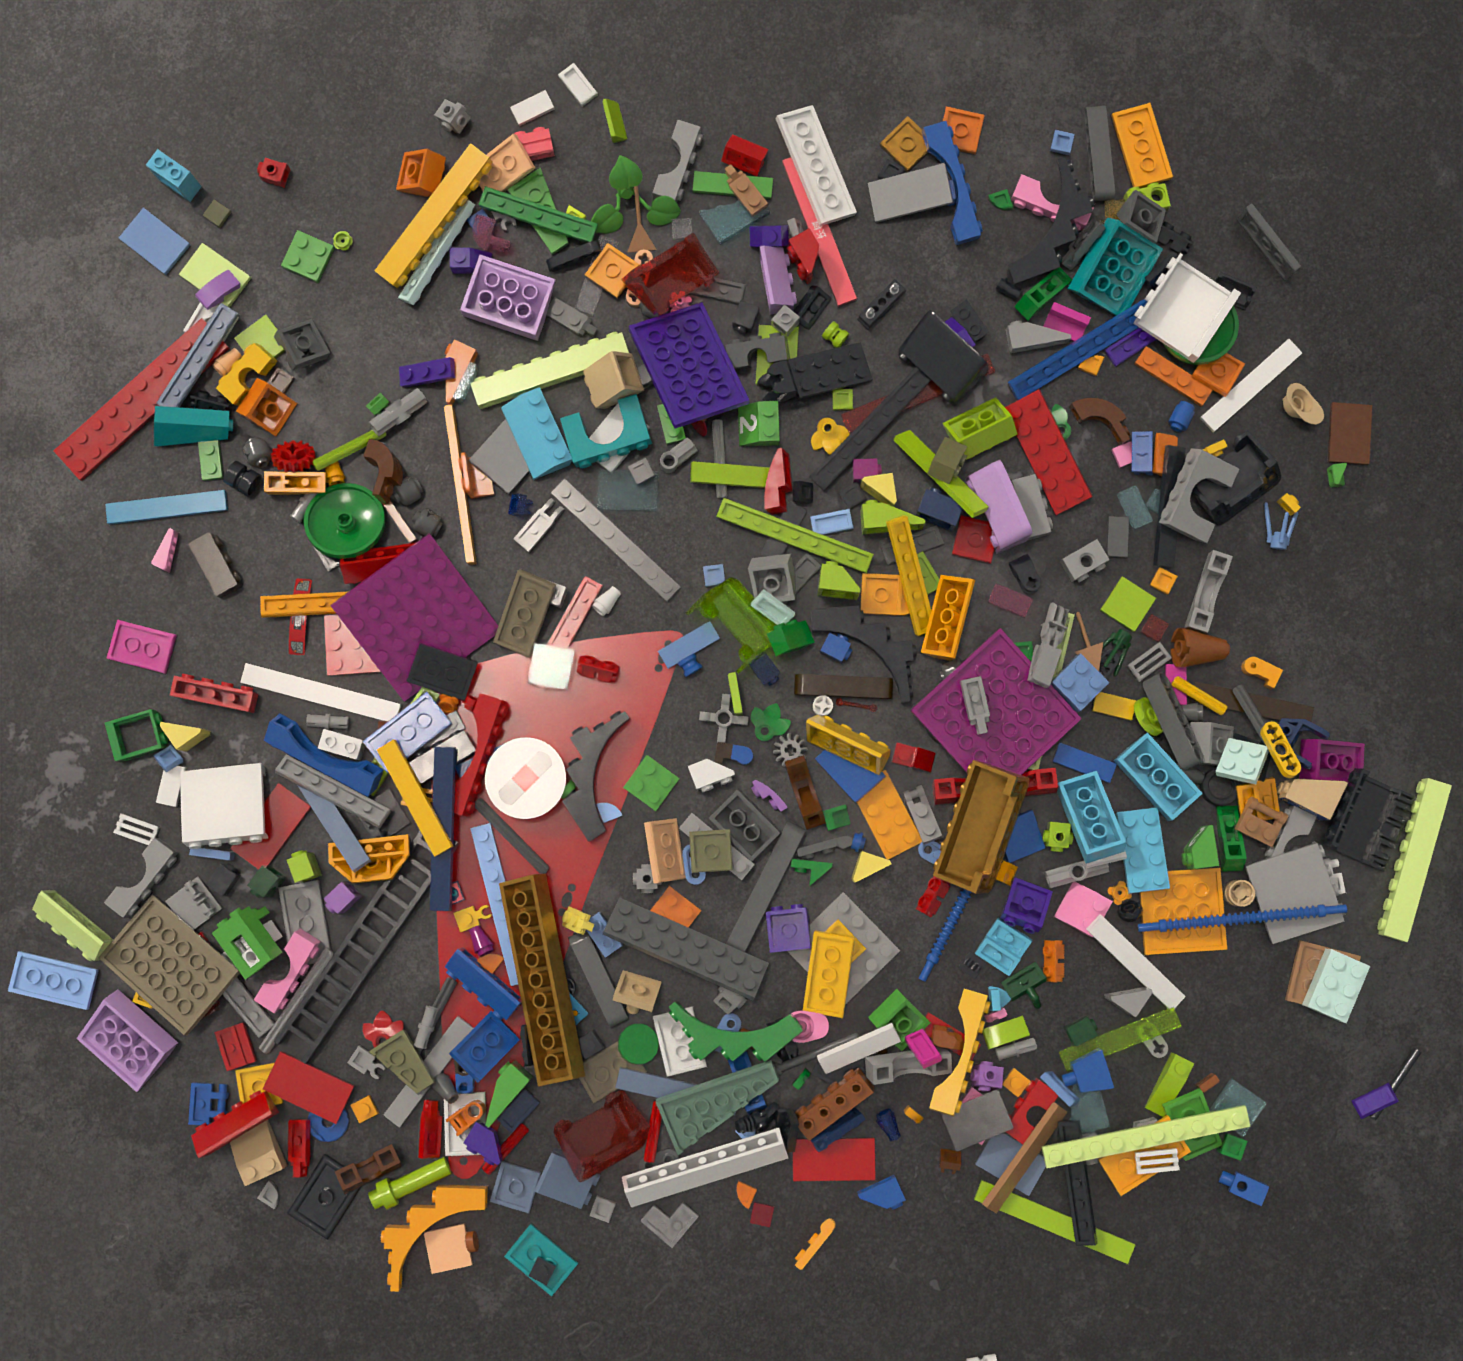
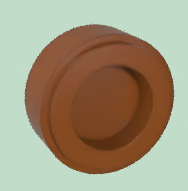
M469 1231L465 1235V1244L469 1253L477 1252L479 1249L476 1231Z

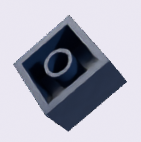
M931 488L930 490L926 489L916 516L925 519L927 523L937 525L952 532L957 524L962 507L950 496H944L940 490Z

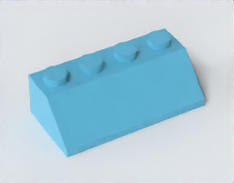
M540 387L519 395L501 407L533 480L571 464L572 457Z
M1148 732L1113 760L1156 808L1158 807V811L1167 821H1173L1203 794Z

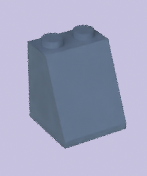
M554 1148L534 1192L581 1209L583 1204L588 1205L592 1196V1193L589 1192L591 1186H596L601 1176L598 1174L599 1167Z

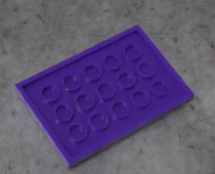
M703 302L629 326L632 339L674 429L749 404V398Z

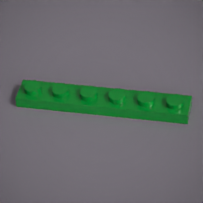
M486 186L479 202V207L586 243L593 241L598 228L597 223Z

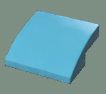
M998 917L975 954L1010 976L1020 962L1022 955L1032 943V939L1016 928L1006 925L1004 920Z

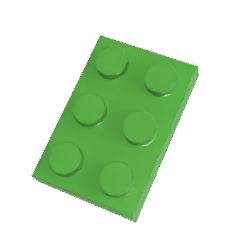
M1200 1088L1162 1104L1165 1114L1171 1120L1210 1112ZM1219 1134L1184 1140L1191 1152L1182 1158L1187 1161L1222 1146Z

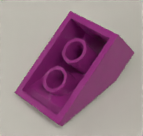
M1301 739L1300 756L1311 762L1312 767L1310 770L1301 767L1299 779L1345 781L1349 783L1348 777L1354 768L1363 769L1365 744L1322 739Z

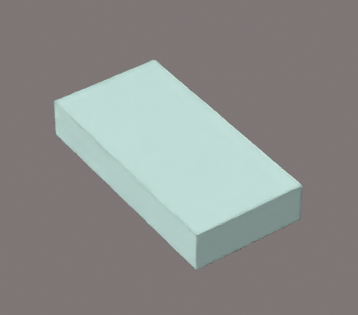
M764 589L751 602V606L776 625L781 623L786 625L795 615L793 610Z

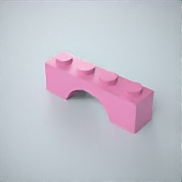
M1021 174L1011 202L1018 208H1027L1032 210L1033 214L1037 216L1044 215L1054 222L1059 205L1052 204L1044 198L1040 189V181ZM1091 213L1071 220V224L1075 223L1077 230L1082 231L1087 225Z
M301 928L295 931L284 948L290 959L288 975L282 980L269 979L263 983L254 1001L273 1013L280 1009L283 1010L289 1002V999H287L290 992L293 993L299 985L297 980L300 975L304 976L309 969V960L311 958L314 959L320 950L318 945L321 941Z

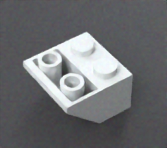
M709 759L688 766L697 791H709L714 788V784L719 782L721 785L732 782V777L735 776L733 770Z

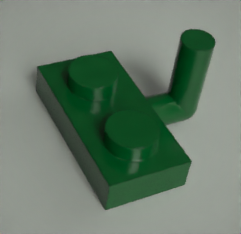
M1036 962L1001 982L1012 1002L1027 993L1034 1008H1041V1001L1034 988L1046 982L1047 978Z

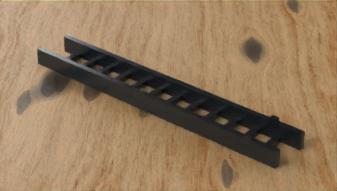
M421 831L418 832L409 846L410 855L393 879L385 880L274 1042L276 1044H282L291 1031L311 1045L301 1060L303 1063L307 1064L311 1061L429 890L431 870L411 857L419 845L431 852L427 842L423 840L424 837ZM453 840V853L460 845L456 840ZM407 862H410L429 875L421 888L400 874ZM396 878L417 892L409 905L388 891ZM384 895L405 909L398 921H395L376 908ZM373 912L394 926L386 939L365 925ZM361 929L382 943L374 956L353 942ZM349 946L370 960L363 972H360L341 958ZM337 963L359 977L351 989H348L330 976ZM326 980L347 994L339 1007L318 993ZM314 997L335 1011L327 1024L306 1010ZM302 1014L323 1028L315 1041L294 1027Z

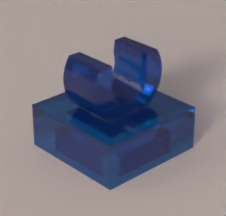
M512 494L508 514L514 516L531 514L530 511L525 510V504H533V501L527 499V495Z

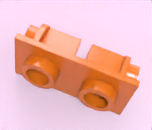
M1044 940L1043 973L1048 982H1062V978H1064V963H1058V959H1064L1065 945H1062V940Z

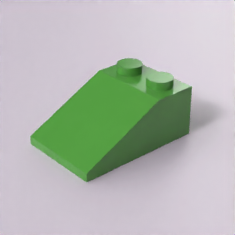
M516 1060L512 1063L508 1061L498 1072L501 1076L497 1079L485 1125L488 1128L533 1078V1075Z

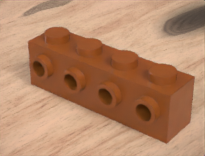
M857 1068L855 1071L853 1069L849 1070L843 1076V1080L839 1083L837 1081L833 1082L827 1088V1092L823 1095L819 1093L811 1100V1104L807 1107L802 1106L795 1112L799 1122L798 1128L809 1141L874 1093V1085L860 1068Z

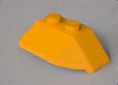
M408 834L358 840L371 859V862L354 873L335 843H328L329 864L352 884L393 879L410 855Z

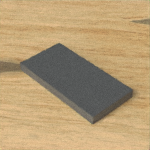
M1252 203L1247 206L1238 218L1239 223L1281 277L1287 281L1296 273L1301 265Z

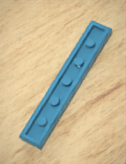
M225 490L106 504L107 524L109 525L228 511Z

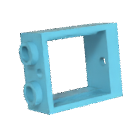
M158 149L146 164L160 182L189 202H191L202 187L190 171Z

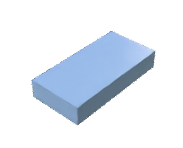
M850 509L810 517L813 532L821 535L853 529Z

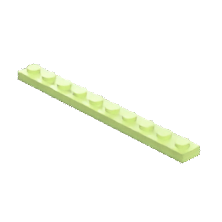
M1241 1105L1042 1146V1152L1046 1168L1246 1128L1250 1127L1246 1106Z

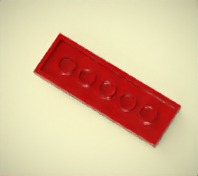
M1038 389L1006 406V410L1012 415L1018 434L1017 437L1037 478L1041 481L1042 488L1055 514L1059 515L1092 498L1091 491L1041 390Z

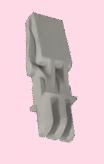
M1050 603L1045 623L1041 624L1040 636L1042 643L1041 645L1037 644L1034 648L1028 675V681L1041 687L1048 688L1051 684L1061 654V649H1058L1057 646L1062 642L1064 632L1068 629L1065 624L1069 609H1064L1060 605L1057 606L1055 603Z

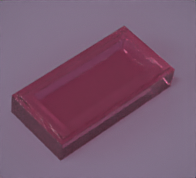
M996 583L988 603L1025 618L1033 599Z

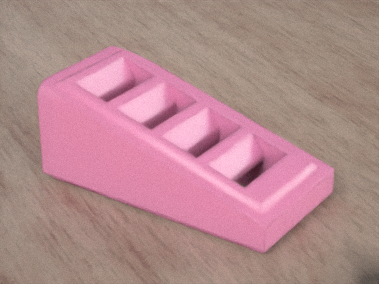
M171 528L168 529L151 564L170 572L178 532Z

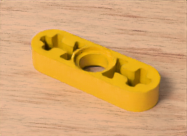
M1272 721L1267 722L1261 728V737L1281 774L1286 778H1293L1300 772L1301 764L1279 724ZM1267 730H1274L1275 733L1273 735L1268 734ZM1277 738L1280 739V740H1277L1276 742H1274V744L1272 743V741H1273L1274 739H1275V740H1276ZM1276 745H1282L1286 753L1284 755L1278 754L1275 750ZM1287 756H1289V759H1288L1287 761L1284 760V761L1282 762L1283 759H1285ZM1288 765H1289V766H1294V769H1293V770H1287L1286 767H1287Z

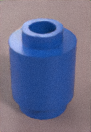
M1180 401L1168 421L1170 428L1176 432L1186 431L1194 416L1195 407L1186 401Z

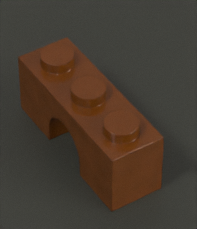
M391 1144L374 1152L373 1156L357 1164L351 1163L335 1171V1174L344 1194H347L402 1166Z

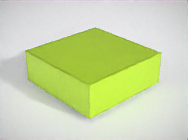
M853 389L832 391L833 411L853 410Z

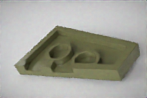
M401 1030L369 1051L416 1094L436 1083L406 1030Z

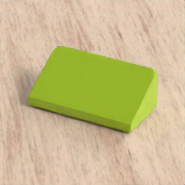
M603 99V107L612 142L616 143L627 140L619 104L609 99Z

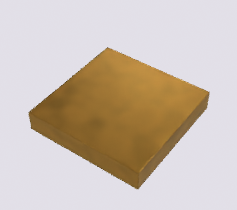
M908 116L880 143V146L900 166L904 167L906 172L912 169L928 153L921 133L922 129Z

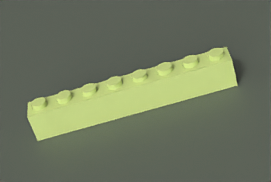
M612 332L606 335V338L600 340L599 338L591 339L586 345H573L568 348V351L562 353L561 351H555L550 354V357L544 359L538 357L532 359L529 364L523 365V363L514 365L511 370H499L494 372L493 376L487 378L481 376L474 379L475 382L470 384L478 407L483 409L516 398L538 387L543 389L584 375L583 370L611 351L629 353L622 332Z
M1429 778L1422 779L1417 785L1416 793L1418 795L1416 801L1411 805V820H1408L1405 826L1407 834L1405 840H1402L1399 850L1401 855L1394 865L1396 873L1394 879H1391L1389 883V897L1385 899L1383 904L1385 912L1383 918H1380L1377 929L1379 930V935L1401 942H1408L1452 785Z

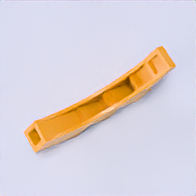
M438 1185L432 1193V1203H435V1205H413L407 1211L406 1217L407 1223H410V1225H387L385 1230H382L381 1243H384V1249H392V1251H389L388 1256L391 1272L388 1273L387 1284L391 1285L390 1291L399 1292L402 1288L403 1265L417 1238L431 1225L449 1215L469 1210H485L487 1208L488 1186Z

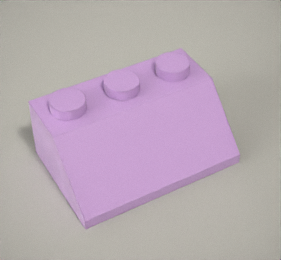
M760 246V262L770 315L777 314L784 304L793 311L797 300L795 292H791L790 285H793L792 273L787 271V266H790L788 254H784V249L780 247Z

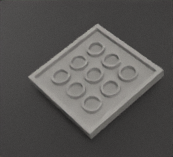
M842 892L810 924L809 931L812 948L814 931L825 932L839 919L866 948L851 963L846 1005L900 950ZM811 948L788 951L808 972Z

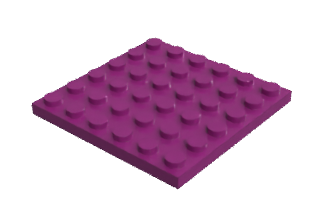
M430 533L330 605L404 702L422 688L406 681L419 643L466 657L494 637L498 629V624Z
M1001 628L992 634L910 710L966 773L969 764L973 760H978L1022 775L1082 719L1051 684L1048 688H1044L1028 681L1031 666L1030 660ZM981 676L990 716L989 722H985L987 733L977 735L975 725H971L968 720L960 681Z

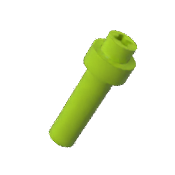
M443 1157L396 1180L383 1179L376 1183V1189L368 1192L370 1201L375 1209L384 1206L388 1210L399 1204V1198L452 1174L446 1158Z

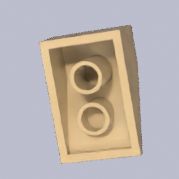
M269 1120L264 1121L230 1142L237 1169L245 1186L288 1166Z

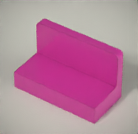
M1054 302L1043 327L1071 334V341L1074 342L1083 336L1091 317Z

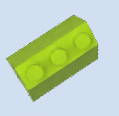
M996 397L943 423L950 439L967 446L964 453L967 455L966 460L1018 435L1012 415Z
M826 561V564H822L817 596L857 600L860 588L844 567L838 566V562Z

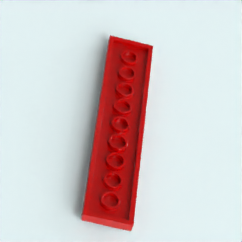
M203 318L197 321L53 450L79 480H84L155 416V406H159L156 404L207 325ZM223 340L203 372L215 362L214 360L230 349Z

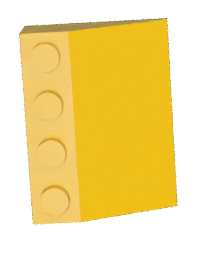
M815 715L806 721L807 742L880 775L890 757L891 749L888 748V745L880 741L876 743L870 740V737L864 733H855L849 726L845 724L839 725L826 715L823 717Z

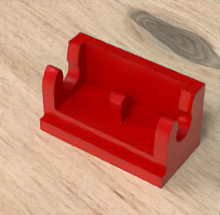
M732 134L725 145L721 162L731 164L733 167L758 176L769 149Z

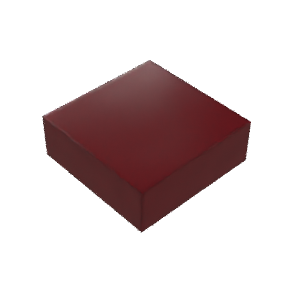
M754 1202L750 1223L770 1227L774 1206Z

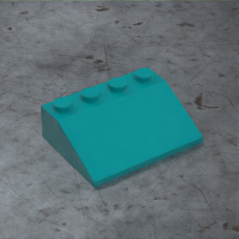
M1107 218L1103 224L1105 227L1103 234L1090 247L1068 289L1117 316L1131 307L1145 282V277L1151 272L1163 248L1152 243L1121 221Z

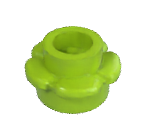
M340 231L334 235L333 244L337 249L347 250L353 243L352 237L346 231Z

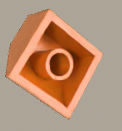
M429 149L404 152L396 190L425 197L431 196L441 183L446 157Z
M257 378L236 412L272 435L277 436L297 403L269 383Z

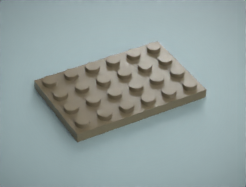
M154 895L146 901L99 956V959L185 1036L192 1031L240 974L239 970Z

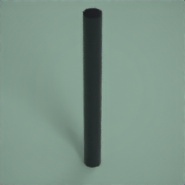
M1413 1049L1391 1082L1390 1086L1394 1093L1422 1053L1418 1049ZM1384 1109L1370 1115V1117L1377 1120Z

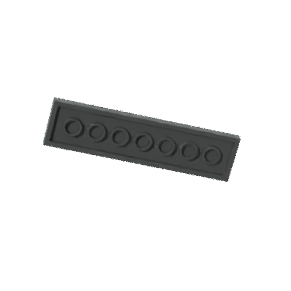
M620 897L602 934L752 1001L756 996L769 964L766 961Z

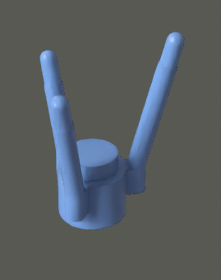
M1265 502L1267 543H1271L1270 548L1286 550L1287 546H1289L1298 512L1294 513L1287 533L1285 532L1289 517L1288 512L1285 513L1281 532H1274V535H1272L1268 503Z

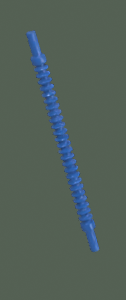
M963 889V891H960L961 896H957L958 901L954 902L956 905L952 907L953 911L949 912L950 917L946 918L948 921L944 922L945 927L941 928L943 930L942 933H938L940 937L936 938L937 943H933L934 948H931L932 952L928 953L926 957L927 962L919 976V979L926 982L934 964L939 962L940 958L938 956L942 955L941 950H945L943 946L947 945L946 940H949V935L953 934L951 930L955 929V924H958L957 919L961 918L959 915L960 913L963 914L962 909L966 908L964 905L968 903L967 899L971 898L970 893L973 892Z
M1320 904L1317 907L1312 905L1311 908L1306 906L1305 909L1300 906L1299 909L1294 907L1293 910L1290 908L1287 910L1282 908L1281 911L1270 909V912L1258 910V913L1252 911L1251 914L1247 911L1246 914L1242 912L1239 915L1237 913H1234V915L1228 913V916H1225V914L1219 916L1217 914L1216 917L1210 915L1209 918L1205 915L1204 918L1199 916L1197 919L1194 916L1192 919L1187 917L1186 920L1183 918L1177 920L1175 918V921L1160 919L1158 922L1138 924V931L1159 930L1160 932H1167V929H1170V931L1176 929L1178 931L1179 928H1182V930L1188 928L1190 930L1191 927L1196 929L1197 926L1202 929V926L1208 928L1209 925L1213 928L1214 925L1220 927V924L1232 926V923H1235V925L1241 923L1243 925L1244 922L1250 924L1251 921L1255 924L1256 921L1262 923V920H1265L1267 923L1268 920L1273 922L1274 919H1277V921L1283 919L1285 921L1286 918H1289V920L1295 918L1297 920L1298 917L1303 919L1305 916L1309 919L1310 916L1315 918L1317 915L1321 918L1326 917L1328 914L1347 913V906H1325Z

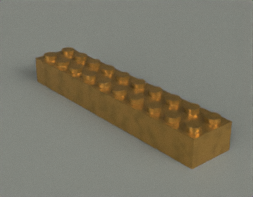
M533 874L501 882L499 887L538 1086L585 1077L546 874Z

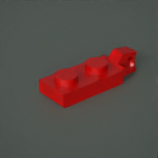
M424 1100L420 1121L418 1158L440 1157L442 1116H440L438 1111V1101Z
M290 1119L288 1121V1161L293 1166V1177L307 1176V1168L310 1163L309 1119Z

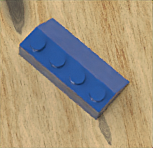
M464 947L458 948L445 965V968L448 969L446 973L454 980L458 978L463 982L462 987L469 993L473 991L478 995L477 1000L485 1007L489 1005L493 1008L494 1011L492 1013L500 1020L503 1018L508 1020L522 1004L521 997L494 973L491 974L488 970L484 969L477 959Z

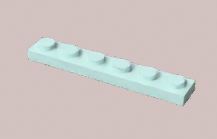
M467 200L462 207L456 210L455 218L450 223L447 222L443 228L444 232L438 239L435 238L432 242V248L423 256L398 297L403 302L414 305L419 300L421 292L430 282L436 268L440 266L445 253L450 250L453 240L461 232L466 219L471 216L475 204L470 200Z

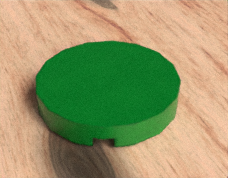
M632 1024L626 1027L618 1038V1051L621 1057L630 1064L642 1065L651 1061L659 1047L655 1032L644 1024Z

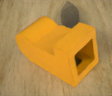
M1250 657L1244 660L1241 666L1244 674L1248 676L1254 675L1266 681L1264 687L1270 690L1275 688L1283 671L1257 657Z

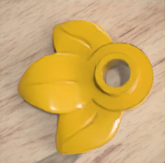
M823 418L818 422L817 431L812 435L813 450H818L823 447L827 454L831 455L850 433L844 426L837 425L833 419ZM829 424L831 429L826 432L824 426Z

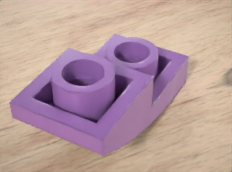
M228 269L203 286L195 294V297L209 310L222 303L224 296L239 289L240 282Z
M757 780L752 782L754 786L751 789L757 798L761 796L762 799H765L770 795L772 799L769 802L775 811L779 809L782 812L788 808L783 800L768 786Z

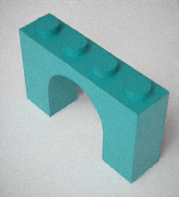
M637 394L617 400L624 426L620 436L608 444H598L588 438L583 418L579 412L560 418L572 461L576 468H586L591 466L593 462H605L610 460L612 456H624L629 454L631 450H643L652 444Z

